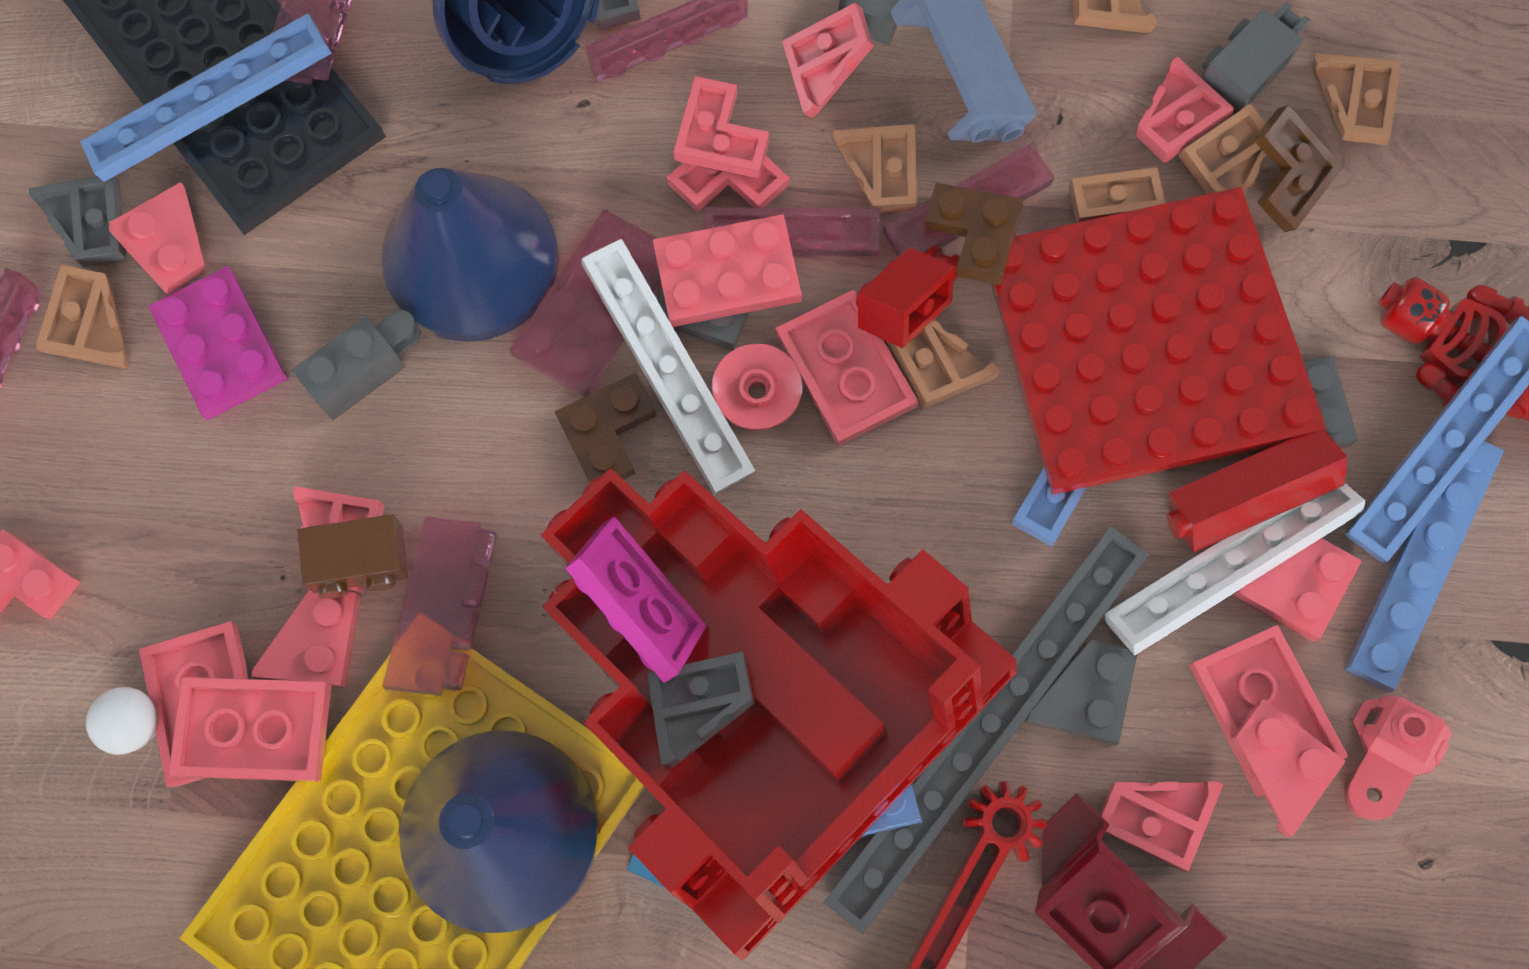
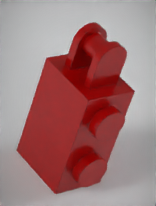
M932 246L925 253L909 247L895 261H890L879 275L871 282L864 284L859 290L856 298L858 328L900 348H904L952 303L954 281L958 278L957 266L960 256L957 254L951 257L943 254V249L937 246Z

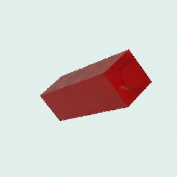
M1324 428L1317 432L1290 438L1169 492L1170 513L1166 514L1168 526L1177 539L1184 538L1191 550L1197 552L1344 486L1347 455Z

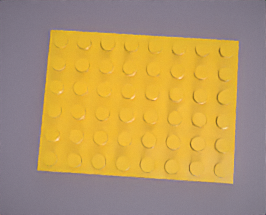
M420 613L325 741L321 782L296 781L179 939L218 969H521L559 911L541 923L526 929L503 933H482L456 926L437 915L423 902L411 885L401 858L399 830L405 801L421 771L441 751L463 738L478 733L497 730L518 731L550 742L575 762L593 791L599 814L595 859L645 786L588 728Z

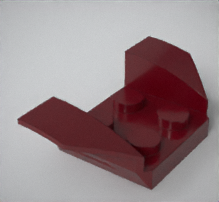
M1076 793L1047 821V827L1043 830L1042 887L1039 890L1035 913L1092 969H1194L1223 943L1227 936L1194 904L1179 916L1101 841L1110 824Z

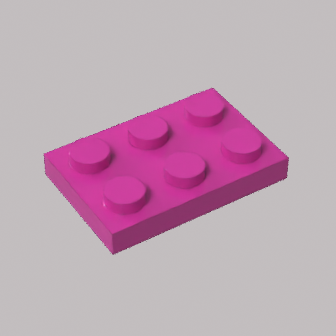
M229 266L148 306L200 414L206 420H210L288 379L235 273Z
M613 516L596 530L565 569L573 577L576 586L583 593L588 594L606 615L611 627L620 632L638 652L643 664L653 670L665 683L679 674L707 625L615 516Z

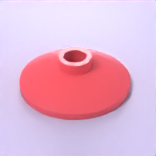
M748 344L734 349L720 361L712 379V394L725 419L742 429L762 431L779 426L795 412L802 395V379L794 361L782 350L766 344ZM759 386L766 393L761 398H753L750 396L749 391L753 387Z

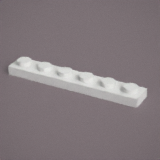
M619 239L583 257V268L713 495L715 496L755 473L754 467L623 240Z
M1345 483L1340 488L1223 539L1106 612V624L1135 656L1362 513L1365 500Z

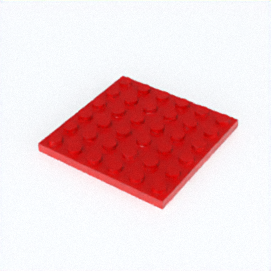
M1242 187L1015 236L1002 285L993 283L991 285L1052 495L1268 448L1293 437L1317 432L1323 428L1325 431L1327 430Z

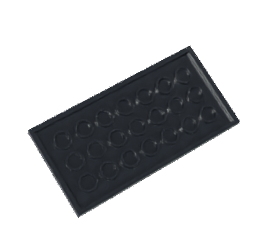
M63 0L143 105L294 21L277 0ZM325 58L173 144L240 231L246 235L383 140L386 136L379 124Z

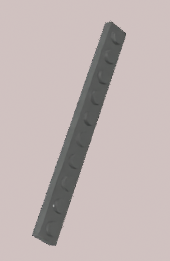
M1110 526L1012 656L1016 659L1017 674L922 772L913 784L922 823L877 832L823 903L863 935L1148 557V552Z

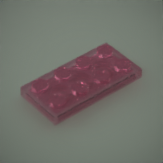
M603 209L509 349L514 358L583 397L590 394L625 339L583 268L582 258L622 239L653 294L656 293L661 285L653 239H657V237Z

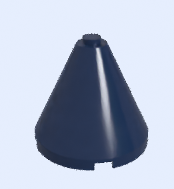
M433 0L432 4L438 34L447 50L464 68L470 72L473 71L486 76L491 82L517 84L532 81L549 74L565 63L577 51L580 45L576 42V39L583 30L587 20L591 23L594 22L599 0Z
M434 168L426 171L419 177L390 223L382 249L383 276L386 286L400 310L409 312L416 323L435 332L438 337L454 341L470 342L492 339L506 334L525 323L538 311L536 305L545 295L548 287H553L559 263L557 238L551 221L541 204L529 192L517 184L500 177L447 168Z
M508 730L487 731L463 738L450 745L434 757L421 771L408 793L402 811L399 830L401 858L409 881L418 896L431 910L446 921L456 926L482 933L518 931L537 925L550 918L570 902L579 891L595 859L599 814L593 791L586 777L575 762L559 748L546 740L523 732Z

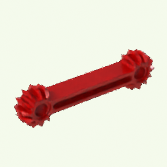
M1000 781L997 786V797L988 785H984L979 789V792L985 804L972 798L967 801L966 807L976 813L978 818H964L962 820V827L977 828L979 834L904 969H919L925 958L932 961L931 969H946L1010 849H1012L1020 862H1026L1030 857L1024 843L1033 848H1041L1043 841L1040 837L1031 833V830L1046 828L1047 821L1044 819H1032L1031 812L1037 811L1042 807L1040 800L1032 801L1027 805L1022 803L1027 795L1028 788L1022 785L1010 797L1008 781ZM997 810L1008 811L1016 821L1015 832L1009 838L998 835L992 826V818ZM988 845L992 848L993 855L965 907H960L957 905L956 899L984 848Z

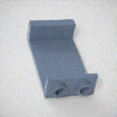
M899 0L890 10L896 25L929 27L969 111L948 132L950 140H971L974 143L983 140L1010 142L1020 137L1025 131L1024 127L1038 114L982 0Z

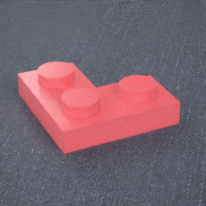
M695 76L673 151L674 161L759 179L769 144V132L730 124L738 94L736 84Z
M766 155L759 179L682 163L667 176L668 186L697 213L728 185L759 213L789 186L790 177Z
M2 529L0 531V614L10 601L16 597L42 617L51 620L79 585L80 581L21 539Z

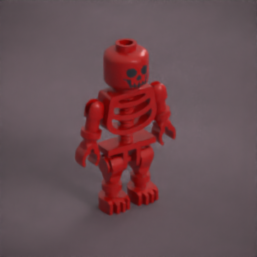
M1412 277L1402 285L1393 282L1378 302V305L1384 308L1380 317L1381 325L1410 344H1418L1424 340L1429 341L1420 354V358L1425 364L1418 368L1416 377L1423 387L1428 391L1432 389L1444 400L1442 402L1444 407L1462 387V385L1457 386L1454 383H1462L1469 378L1505 333L1507 323L1512 324L1515 319L1521 316L1529 321V306L1524 305L1523 299L1516 296L1510 299L1497 294L1496 289L1485 285H1477L1469 290L1467 298L1462 299L1449 310V296L1419 277ZM1488 332V343H1484L1483 339ZM1454 347L1457 350L1461 349L1454 358L1446 356V353ZM1472 357L1473 360L1478 362L1473 369L1469 370L1458 366ZM1529 385L1506 413L1510 417L1523 418L1529 421Z

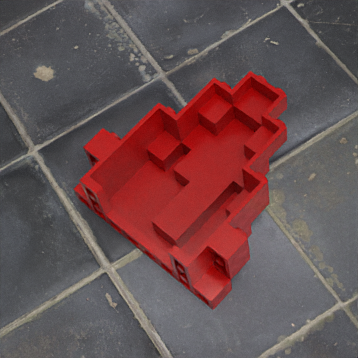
M610 468L602 477H597L589 482L583 490L582 496L567 510L558 512L548 523L547 529L540 534L551 550L568 565L596 530L615 516L707 625L685 664L743 651L747 661L755 704L674 768L665 770L660 760L647 673L654 671L643 664L638 652L625 637L611 627L606 615L588 594L583 593L576 586L573 577L558 584L542 608L618 687L613 694L607 693L594 703L590 710V716L583 723L666 808L659 816L653 814L640 824L634 833L635 840L628 849L670 894L692 909L734 955L744 960L1017 674L1016 659L972 621L969 588L924 549L913 559L907 557L902 560L892 571L889 577L891 582L886 584L802 509L793 517H786L778 522L772 529L769 540L765 543L685 470L677 478L666 481L656 492L655 499L648 503Z

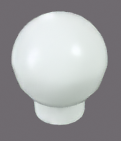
M130 687L113 688L102 693L93 701L86 716V730L90 740L102 751L115 755L127 754L144 747L156 735L155 732L158 725V713L153 702L142 691Z

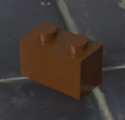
M394 514L297 529L302 583L314 594L318 593L320 598L345 596L348 594V588L367 586V590L371 591L391 589L396 586V581L408 579L403 527Z

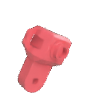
M1387 695L1380 699L1363 701L1352 721L1364 755L1345 790V800L1350 811L1358 818L1362 817L1371 821H1378L1391 816L1399 807L1413 778L1432 772L1434 767H1437L1449 747L1447 742L1452 735L1446 721L1399 696ZM1371 710L1378 713L1373 724L1364 725ZM1369 789H1373L1378 793L1379 800L1377 802L1368 799L1367 791Z

